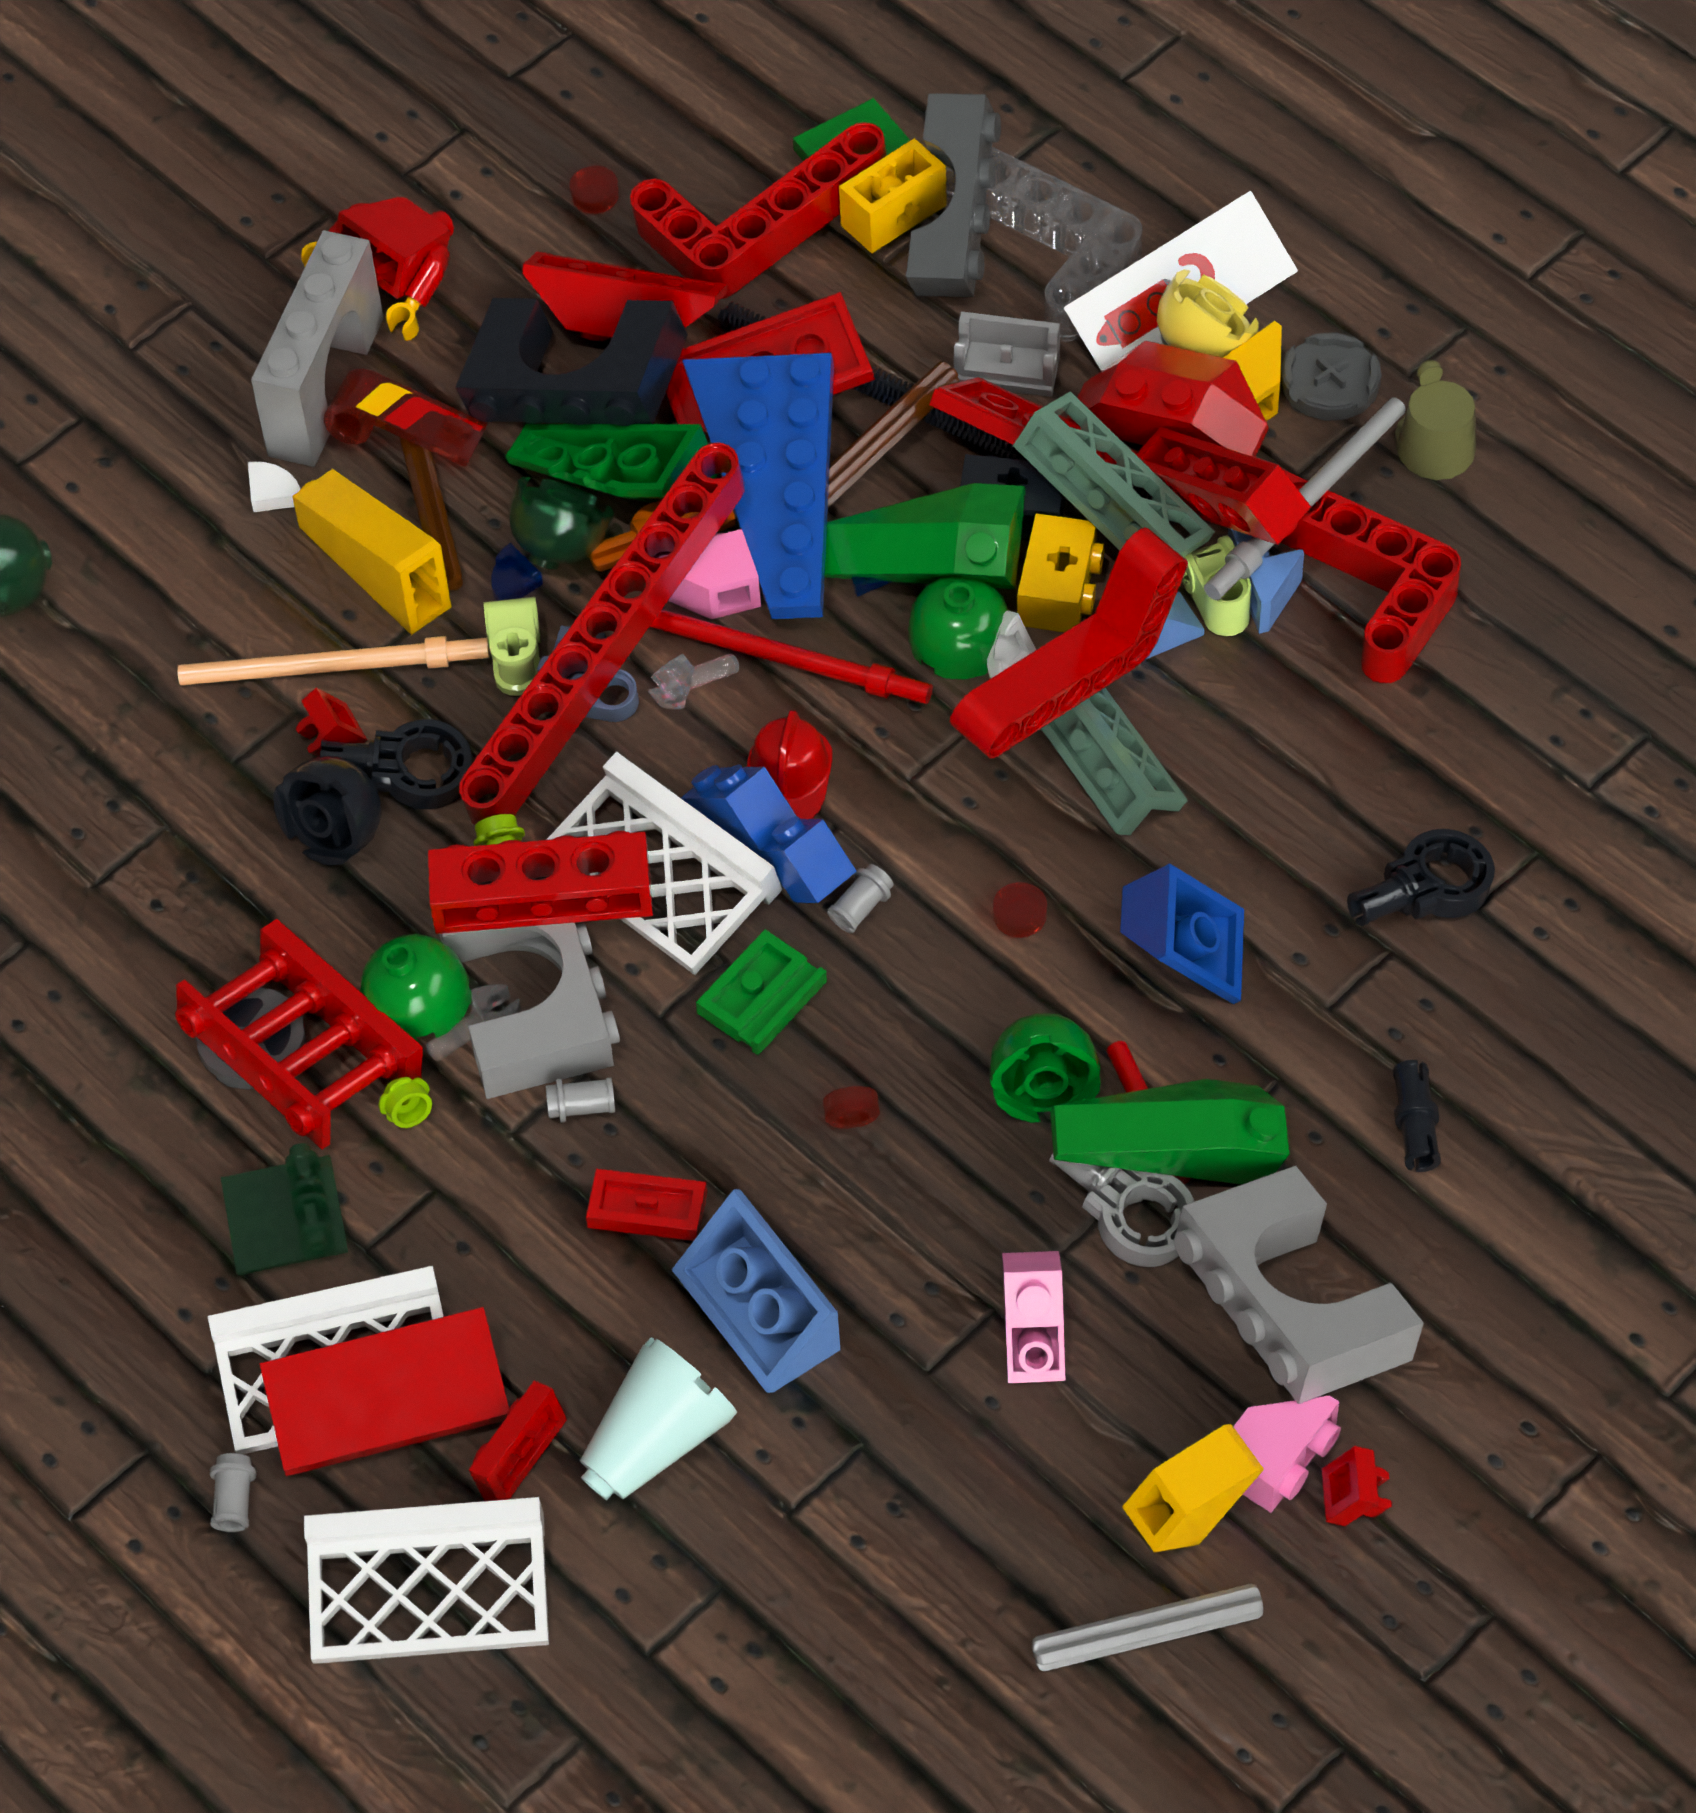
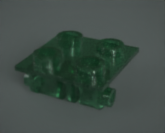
M300 1143L293 1145L289 1149V1155L286 1157L285 1164L220 1177L237 1276L349 1253L330 1155L318 1157V1154L311 1150L309 1144Z

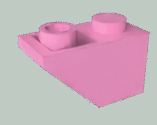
M742 529L728 533H716L668 601L711 620L761 607L759 576ZM662 551L657 553L654 558H663L671 552Z
M1059 1251L1002 1253L1008 1383L1066 1381L1062 1268Z
M1329 1395L1316 1397L1301 1404H1298L1296 1401L1248 1407L1233 1427L1264 1470L1242 1495L1270 1513L1273 1512L1283 1497L1289 1500L1293 1499L1306 1481L1309 1473L1306 1469L1307 1465L1316 1454L1324 1457L1339 1437L1341 1427L1336 1425L1339 1401Z

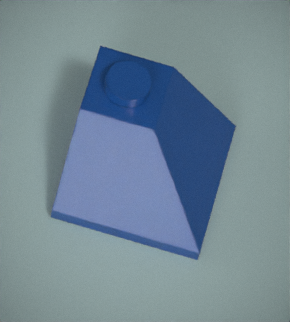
M1168 864L1123 886L1120 932L1159 961L1231 1004L1241 1001L1244 909L1172 864Z

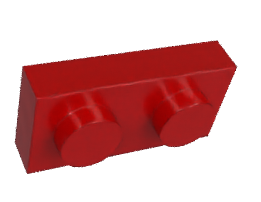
M596 1168L586 1214L587 1227L694 1241L701 1229L708 1194L707 1183L704 1181Z
M534 1380L523 1396L512 1403L507 1412L506 1419L490 1441L483 1444L477 1451L473 1464L468 1470L484 1501L509 1500L567 1421L553 1388Z

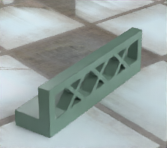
M1071 391L1035 411L1013 445L1119 550L1135 532L1146 527L1185 557L1207 543L1215 532ZM1066 412L1080 426L1081 430L1069 427L1059 415ZM1096 450L1108 453L1116 461L1117 465L1105 462L1096 453ZM1132 485L1144 488L1152 496L1153 500L1142 498L1133 489ZM1169 521L1180 523L1191 536L1184 539L1169 525Z
M1106 688L1041 728L1116 834L1131 835L1152 809L1179 812L1188 801Z

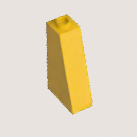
M331 469L316 480L309 481L299 492L292 496L299 528L409 634L413 635L452 608L441 545L427 533L334 469Z

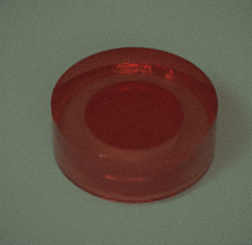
M588 166L580 169L570 180L572 203L577 209L592 214L602 213L611 209L619 198L616 175L608 168L602 166Z
M1015 882L1001 888L993 900V919L1000 931L1012 937L1023 938L1036 934L1042 929L1047 919V900L1043 892L1038 887L1025 882Z
M851 1086L840 1088L828 1093L823 1098L825 1121L836 1128L848 1129L865 1126L873 1122L880 1115L878 1094L869 1087Z

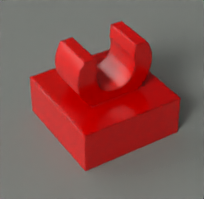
M318 688L312 690L301 700L310 716L304 717L296 727L297 733L308 739L313 738L318 733L317 739L307 747L309 753L320 757L322 740L344 743H365L368 740L346 702Z
M1353 1446L1322 1468L1326 1522L1347 1526L1363 1514L1368 1517H1377L1392 1507V1500L1378 1497L1377 1487L1389 1480V1472L1375 1466L1374 1450Z

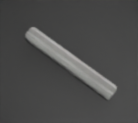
M1246 1584L1036 1636L1032 1639V1652L1038 1669L1048 1671L1258 1619L1263 1615V1602L1255 1584Z

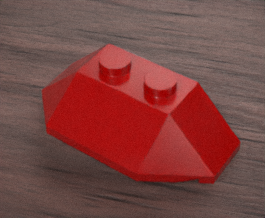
M539 251L523 263L522 274L564 328L581 332V337L593 341H605L613 337L627 300L673 301L686 328L712 309L727 293V284L708 282L592 262Z
M1144 341L1088 379L1077 397L1120 440L1145 445L1160 427L1256 457L1269 430L1267 422L1237 361L1150 341ZM1068 415L1067 419H1069V420L1075 422V421Z

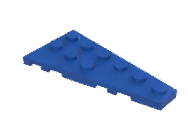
M832 353L682 360L710 443L720 442L729 445L735 450L739 458L745 491L735 506L734 511L758 573L759 585L771 619L823 617L834 378Z

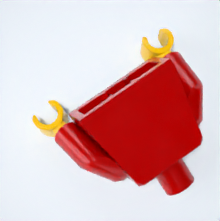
M395 197L374 203L353 204L348 209L339 212L338 220L328 231L370 240L378 286L396 299L404 295L407 297L405 303H396L388 308L386 318L389 330L392 333L399 322L407 321L403 326L402 334L405 341L412 340L419 332V324L415 313L420 306H427L440 285L449 264L450 253L447 248L449 238L454 232L453 222L446 212L440 210L429 214L404 197ZM317 242L309 243L302 249L301 259L304 266H306Z

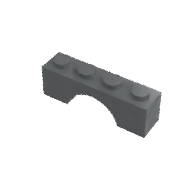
M928 94L923 140L928 150L935 157L955 171L956 185L953 197L945 211L928 225L911 231L906 279L916 296L974 297L976 280H982L985 262L984 253L980 250L981 234H987L990 226V210L988 204H985L987 188H993L996 175L995 161L991 158L992 142H998L1001 134L1000 114L994 112L986 94Z

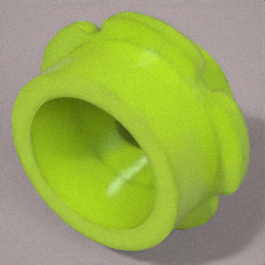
M512 814L494 815L479 821L475 825L477 838L473 841V845L499 844L507 840L521 841L525 836V830L518 827L516 817Z
M401 1077L391 1081L379 1099L380 1112L384 1115L386 1114L388 1121L401 1128H410L420 1124L427 1118L432 1109V1100L428 1095L430 1088L427 1082L419 1077L413 1080L409 1077Z

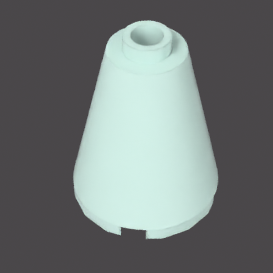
M650 1337L642 1345L580 1459V1462L587 1469L581 1478L605 1500H608L613 1493L621 1499H625L728 1424L737 1414V1411L716 1387L711 1391V1388L700 1378L701 1373L660 1340H654Z

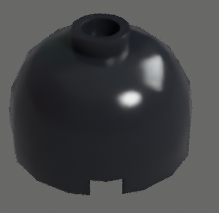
M338 756L311 758L283 777V782L275 788L273 794L274 812L280 827L289 840L297 836L303 844L310 847L302 853L311 860L324 865H342L366 847L375 836L382 815L380 797L368 775L349 760Z

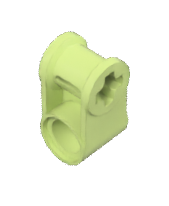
M1228 535L1219 537L1217 544L1196 549L1186 555L1184 558L1187 560L1188 566L1182 579L1183 585L1187 592L1191 594L1206 627L1211 632L1221 636H1233L1243 632L1250 621L1251 583L1249 578H1240L1220 600L1211 599L1204 590V585L1226 564L1225 557L1235 548L1233 541Z
M536 597L484 602L488 646L493 658L496 686L505 694L521 696L538 673L537 667L540 661L538 643H541Z

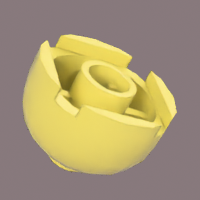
M1184 269L1177 272L1164 290L1159 301L1157 313L1159 331L1168 346L1223 358L1258 332L1259 323L1255 318L1249 324L1248 320L1243 316L1249 307L1227 287L1206 275H1202L1198 282L1187 279L1186 277L1191 270Z

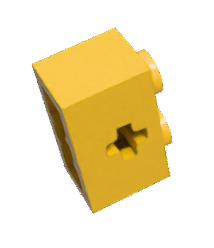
M915 138L839 186L841 226L870 253H874L947 205L946 165Z
M1036 513L1017 593V613L1025 627L1066 632L1081 622L1083 614L1092 615L1096 585L1090 584L1092 574H1101L1105 544L1096 543L1097 528L1090 521Z

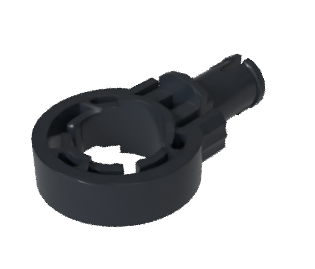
M431 719L411 721L401 725L395 731L376 730L375 740L370 739L369 744L321 741L320 757L338 756L353 762L368 775L377 791L390 792L399 802L417 809H437L456 801L461 796L459 793L461 779L472 764L471 749L465 737L451 725ZM440 743H443V756L449 760L451 766L445 774H442L440 787L436 788L435 779H417L408 772V768L404 763L410 758V754L419 749L428 748L438 751Z
M1451 829L1429 830L1419 834L1408 844L1404 857L1386 864L1384 868L1385 881L1350 893L1347 897V905L1352 918L1363 913L1362 916L1356 918V923L1360 926L1367 925L1380 917L1396 911L1406 916L1412 914L1414 919H1419L1428 914L1447 918L1466 916L1478 910L1485 903L1494 879V862L1485 846L1468 834ZM1442 852H1447V861L1460 865L1470 880L1461 886L1444 884L1445 880L1433 875L1426 864L1431 861L1440 860ZM1477 879L1481 880V885L1474 890Z

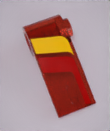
M365 368L354 369L348 372L324 414L326 429L334 438L350 445L361 444L367 441L373 429L377 426L464 467H467L488 425L466 413Z

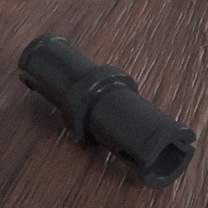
M1406 1060L1397 1064L1393 1069L1398 1097V1106L1394 1110L1395 1125L1402 1130L1406 1168L1412 1170L1415 1167L1416 1172H1427L1435 1169L1441 1163L1435 1126L1439 1122V1111L1435 1102L1431 1101L1428 1065L1422 1061L1419 1064L1420 1073H1418V1060Z

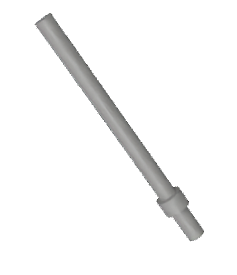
M1394 397L1390 398L1299 490L1311 507L1406 412V407L1401 400ZM1252 537L1248 542H1240L1225 557L1226 564L1204 585L1206 594L1213 600H1220L1240 578H1249L1262 565V556L1274 544L1256 537Z

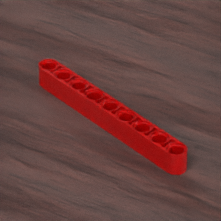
M720 442L710 443L696 452L463 775L459 784V793L474 825L494 815L512 814L515 816L738 504L745 491V485L739 458L735 450L729 445ZM717 473H727L721 478H710ZM689 512H699L692 518H682ZM662 551L671 552L663 558H654L657 553ZM642 591L637 597L625 598L630 592ZM604 631L614 632L611 636L606 638H595L599 633H602ZM573 672H585L577 679H566ZM556 712L552 718L537 720L543 713ZM516 753H527L521 760L507 761L510 756ZM497 794L490 802H477L484 795Z

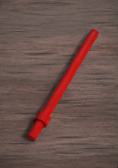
M664 609L660 611L650 627L859 685L865 687L866 693L882 698H888L891 694L928 704L933 691L932 684L897 675L895 668L873 663L871 667Z

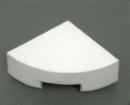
M248 462L253 512L295 507L292 496L301 489L296 479L288 471L271 463Z
M1006 611L1003 615L994 645L987 659L990 678L1036 651L1018 613Z

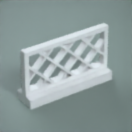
M616 751L603 766L606 776L547 840L566 835L588 837L608 835L616 831L630 833L651 829L659 831L663 836V849L648 851L649 864L664 862L665 883L651 885L652 897L666 896L667 917L650 920L635 917L620 920L692 974L696 975L762 901L769 905L783 890L773 865ZM609 796L623 805L624 821L595 823V811ZM632 812L640 817V819H632ZM671 841L679 847L671 848ZM695 858L702 863L703 878L673 882V860ZM710 870L719 876L711 877ZM598 872L590 873V875H598ZM735 887L745 895L733 909L713 911L711 890ZM704 892V913L675 916L674 894ZM720 923V924L714 929V924ZM706 925V939L692 955L677 945L676 928ZM668 930V937L660 931Z
M433 1266L208 1316L235 1452L238 1454L252 1453L278 1447L274 1425L269 1432L245 1437L242 1419L255 1400L268 1408L269 1403L267 1395L261 1392L265 1387L262 1373L253 1386H250L233 1375L230 1362L231 1356L255 1352L270 1361L285 1357L294 1343L310 1339L320 1346L326 1347L342 1343L351 1329L366 1326L376 1333L400 1328L409 1316L431 1312L432 1319L444 1317ZM393 1320L388 1328L380 1324ZM336 1333L332 1340L324 1337V1335ZM280 1346L276 1353H273L272 1351L267 1349L271 1347ZM236 1388L246 1394L240 1405Z
M539 1497L304 1516V1534L308 1551L311 1661L313 1664L549 1645L544 1553V1512ZM531 1543L532 1563L516 1580L493 1562L507 1544ZM481 1546H492L485 1554H483L478 1548H476ZM464 1548L478 1562L455 1585L434 1565L449 1549ZM433 1550L426 1559L418 1553L419 1551ZM406 1553L420 1566L397 1590L375 1570L390 1554ZM374 1555L368 1563H365L358 1557ZM347 1557L361 1571L338 1595L322 1581V1559ZM486 1568L509 1586L488 1611L484 1610L465 1593L468 1587ZM427 1573L432 1575L450 1591L429 1616L424 1614L406 1598ZM369 1577L392 1596L370 1621L347 1603ZM532 1577L534 1596L523 1588ZM323 1593L332 1600L331 1604L324 1611ZM518 1594L534 1608L535 1630L510 1632L495 1618ZM459 1599L481 1619L467 1635L451 1637L436 1623ZM401 1604L420 1620L422 1624L407 1640L391 1641L377 1628ZM340 1609H343L363 1627L348 1645L324 1647V1626ZM489 1625L498 1632L482 1634ZM430 1630L439 1637L422 1639ZM370 1635L379 1641L378 1643L363 1644Z

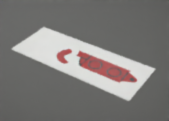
M1251 191L1064 307V310L1101 371L1144 341L1168 345L1159 331L1157 313L1159 301L1164 290L1177 272L1184 269L1191 270L1186 278L1196 282L1199 281L1202 275H1206L1227 287L1243 300L1245 304L1298 272Z

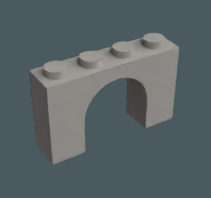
M325 230L322 231L254 372L251 382L268 457L315 467L332 431L325 396V371L330 347L367 355L384 319L370 240Z
M538 877L533 880H542L547 877ZM486 881V882H482V883H480V884H481V885H485V884L492 883V881ZM585 922L576 925L575 923L439 934L440 940L453 949L461 962L506 951H528L545 957L562 973L556 989L539 1005L523 1012L468 1026L473 1054L486 1099L556 1081V1079H566L614 1066L611 1044L620 1042L619 1033L612 1010L602 1013L599 999L606 998V992L599 967L588 968L585 956L593 954Z
M1293 1166L1184 1205L1174 1238V1246L1180 1259L1185 1264L1190 1265L1206 1285L1211 1299L1215 1303L1221 1304L1235 1322L1243 1340L1248 1344H1252L1267 1363L1275 1381L1280 1385H1284L1295 1401L1301 1404L1412 1361L1424 1322L1392 1283L1340 1302L1315 1304L1299 1301L1281 1293L1263 1277L1258 1268V1265L1317 1242L1327 1203L1297 1166Z

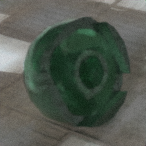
M523 477L517 480L508 513L510 529L518 545L531 553L529 560L532 563L543 568L556 570L560 563L576 564L588 559L598 545L604 542L614 517L613 509L608 504L603 513L594 507L597 497L573 486L542 479L540 488L527 487L530 477Z
M0 515V617H4L27 609L38 599L46 583L47 570L51 569L52 566L51 552L47 543L44 540H39L34 530L19 518L9 515Z

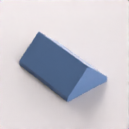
M740 1189L733 1190L675 1264L672 1271L767 1393H772L840 1351L838 1312Z

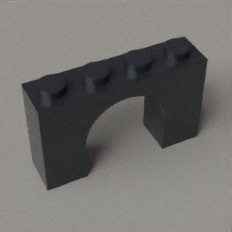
M492 298L455 387L472 421L527 422L532 424L571 423L575 425L616 424L619 426L654 424L688 336L673 301L627 300L609 345L594 361L572 372L551 375L537 372L553 334L538 299Z

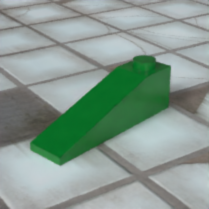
M526 424L506 454V458L509 464L618 497L653 503L662 501L696 452L707 445L708 442L701 424H631L629 426H619L616 424ZM718 473L715 474V475H713V476L710 477V478L715 479V478L717 477Z
M972 483L827 522L825 577L931 584L941 577L957 576L984 580L993 588L1016 589L1026 488L1016 485Z
M1202 1079L1054 1105L1050 1111L1054 1160L1243 1185L1276 1173L1290 1155L1285 1106L1257 1085Z

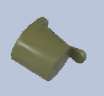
M1427 360L1421 363L1417 369L1420 386L1410 397L1406 415L1398 422L1394 440L1399 458L1409 471L1420 477L1433 480L1451 479L1464 473L1474 461L1476 453L1475 404L1473 397L1465 388L1454 382L1440 380L1443 369L1437 361Z

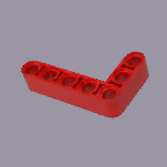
M863 122L848 127L717 226L667 182L654 178L644 180L638 183L630 194V202L638 234L685 278L727 284V293L723 297L727 298L735 294L840 214L839 186L887 156L884 133L878 126L872 123Z
M1283 470L1298 490L1308 482L1299 476ZM1329 490L1299 520L1296 529L1280 542L1295 550L1303 549L1304 554L1388 592V595L1369 620L1364 630L1361 666L1365 675L1375 682L1393 683L1400 680L1406 674L1457 597L1461 558L1455 549Z
M1149 528L1139 529L1121 548L1096 613L965 695L950 716L949 722L951 726L988 758H995L1135 669L1150 655L1159 639L1186 572L1187 560Z

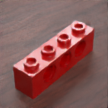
M1160 427L1136 454L1201 519L1276 545L1296 529L1299 520L1311 508L1310 504L1278 464Z
M616 831L608 835L588 837L566 835L552 840L528 842L507 840L499 844L479 846L457 844L443 849L428 850L430 908L436 934L653 916L646 832L630 833ZM594 872H600V873H601V874L593 875V876L588 875V874L594 873ZM538 877H547L542 880H533ZM492 881V883H489V884H485V885H481V884H480V883H482V882Z

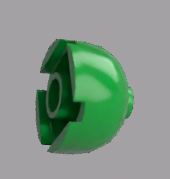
M957 576L941 577L921 591L912 604L908 626V642L913 657L920 664L922 660L925 664L934 667V674L943 678L966 680L988 673L987 659L994 645L1003 615L1008 611L1004 598L984 580Z
M409 934L398 936L383 943L370 955L361 975L360 992L379 1011L389 1016L417 1042L416 1037L426 1036L432 1032L436 1038L447 1034L463 1019L472 1002L469 976L460 958L453 949L431 936Z
M1036 1013L1019 1018L1005 1028L992 1048L989 1078L997 1105L1011 1117L1034 1123L1041 1122L1037 1112L1051 1111L1054 1105L1095 1098L1100 1091L1101 1067L1089 1034L1070 1018L1054 1013Z

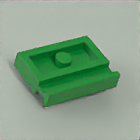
M765 929L698 999L696 1011L698 1015L737 1042L741 1040L752 1047L753 1053L759 1055L827 982V973L822 967L817 969L808 963L807 957Z

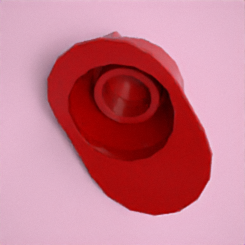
M790 710L786 718L770 721L760 729L749 752L746 767H765L796 816L800 819H813L820 812L826 798L833 763L832 747L826 737L820 734L813 725L800 719L797 711Z

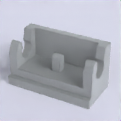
M961 311L958 331L959 342H955L954 369L958 373L959 382L980 377L1010 392L1052 397L1060 359V323Z

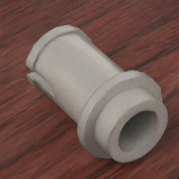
M869 864L866 869L859 868L854 874L855 882L828 909L827 914L830 919L845 932L854 933L857 926L879 901L886 902L891 897L890 889L894 885L893 881L884 870L876 865Z
M612 1078L562 1084V1079H556V1084L545 1085L548 1117H560V1123L566 1122V1116L603 1112L615 1113Z
M238 1453L219 1455L216 1459V1464L210 1468V1477L215 1480L211 1526L217 1530L238 1532L245 1530V1527H249L250 1482L255 1480L257 1472L251 1466V1458Z

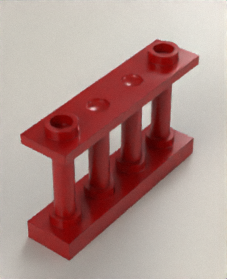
M278 919L260 929V962L206 998L185 979L176 984L177 1010L175 1016L181 1029L188 1036L200 1039L282 1113L296 1134L302 1137L307 1136L321 1150L330 1145L331 1111L380 1077L390 1078L392 1081L401 1077H409L411 1080L417 1077L422 1079L423 1046L389 1016L379 1011L365 995ZM271 980L275 982L280 981L294 993L293 996L242 1030L223 1014L224 1011ZM307 1012L311 1014L316 1013L331 1026L279 1062L275 1061L259 1046V1044ZM343 1044L354 1046L367 1058V1060L316 1095H313L295 1078Z

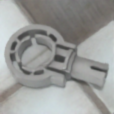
M1052 1153L1049 1162L1058 1166L1088 1191L1082 1208L1098 1220L1101 1238L1113 1254L1125 1262L1142 1267L1161 1266L1179 1257L1174 1246V1238L1182 1207L1195 1202L1190 1191L1180 1180L1172 1175L1054 1160ZM1142 1200L1156 1201L1164 1206L1168 1213L1174 1210L1170 1221L1172 1226L1162 1235L1149 1236L1145 1246L1138 1245L1141 1234L1134 1232L1126 1224L1123 1210L1127 1206Z

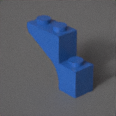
M739 764L733 767L719 768L718 765H713L696 775L691 781L693 788L681 797L686 803L773 865L780 883L795 903H819L857 872L823 819H800L796 816L765 767H742Z

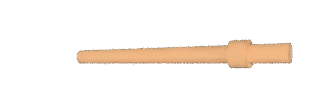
M446 636L425 638V643L183 664L178 665L177 671L178 681L181 686L427 664V668L432 669L449 667V662L490 658V649L487 638L447 641Z

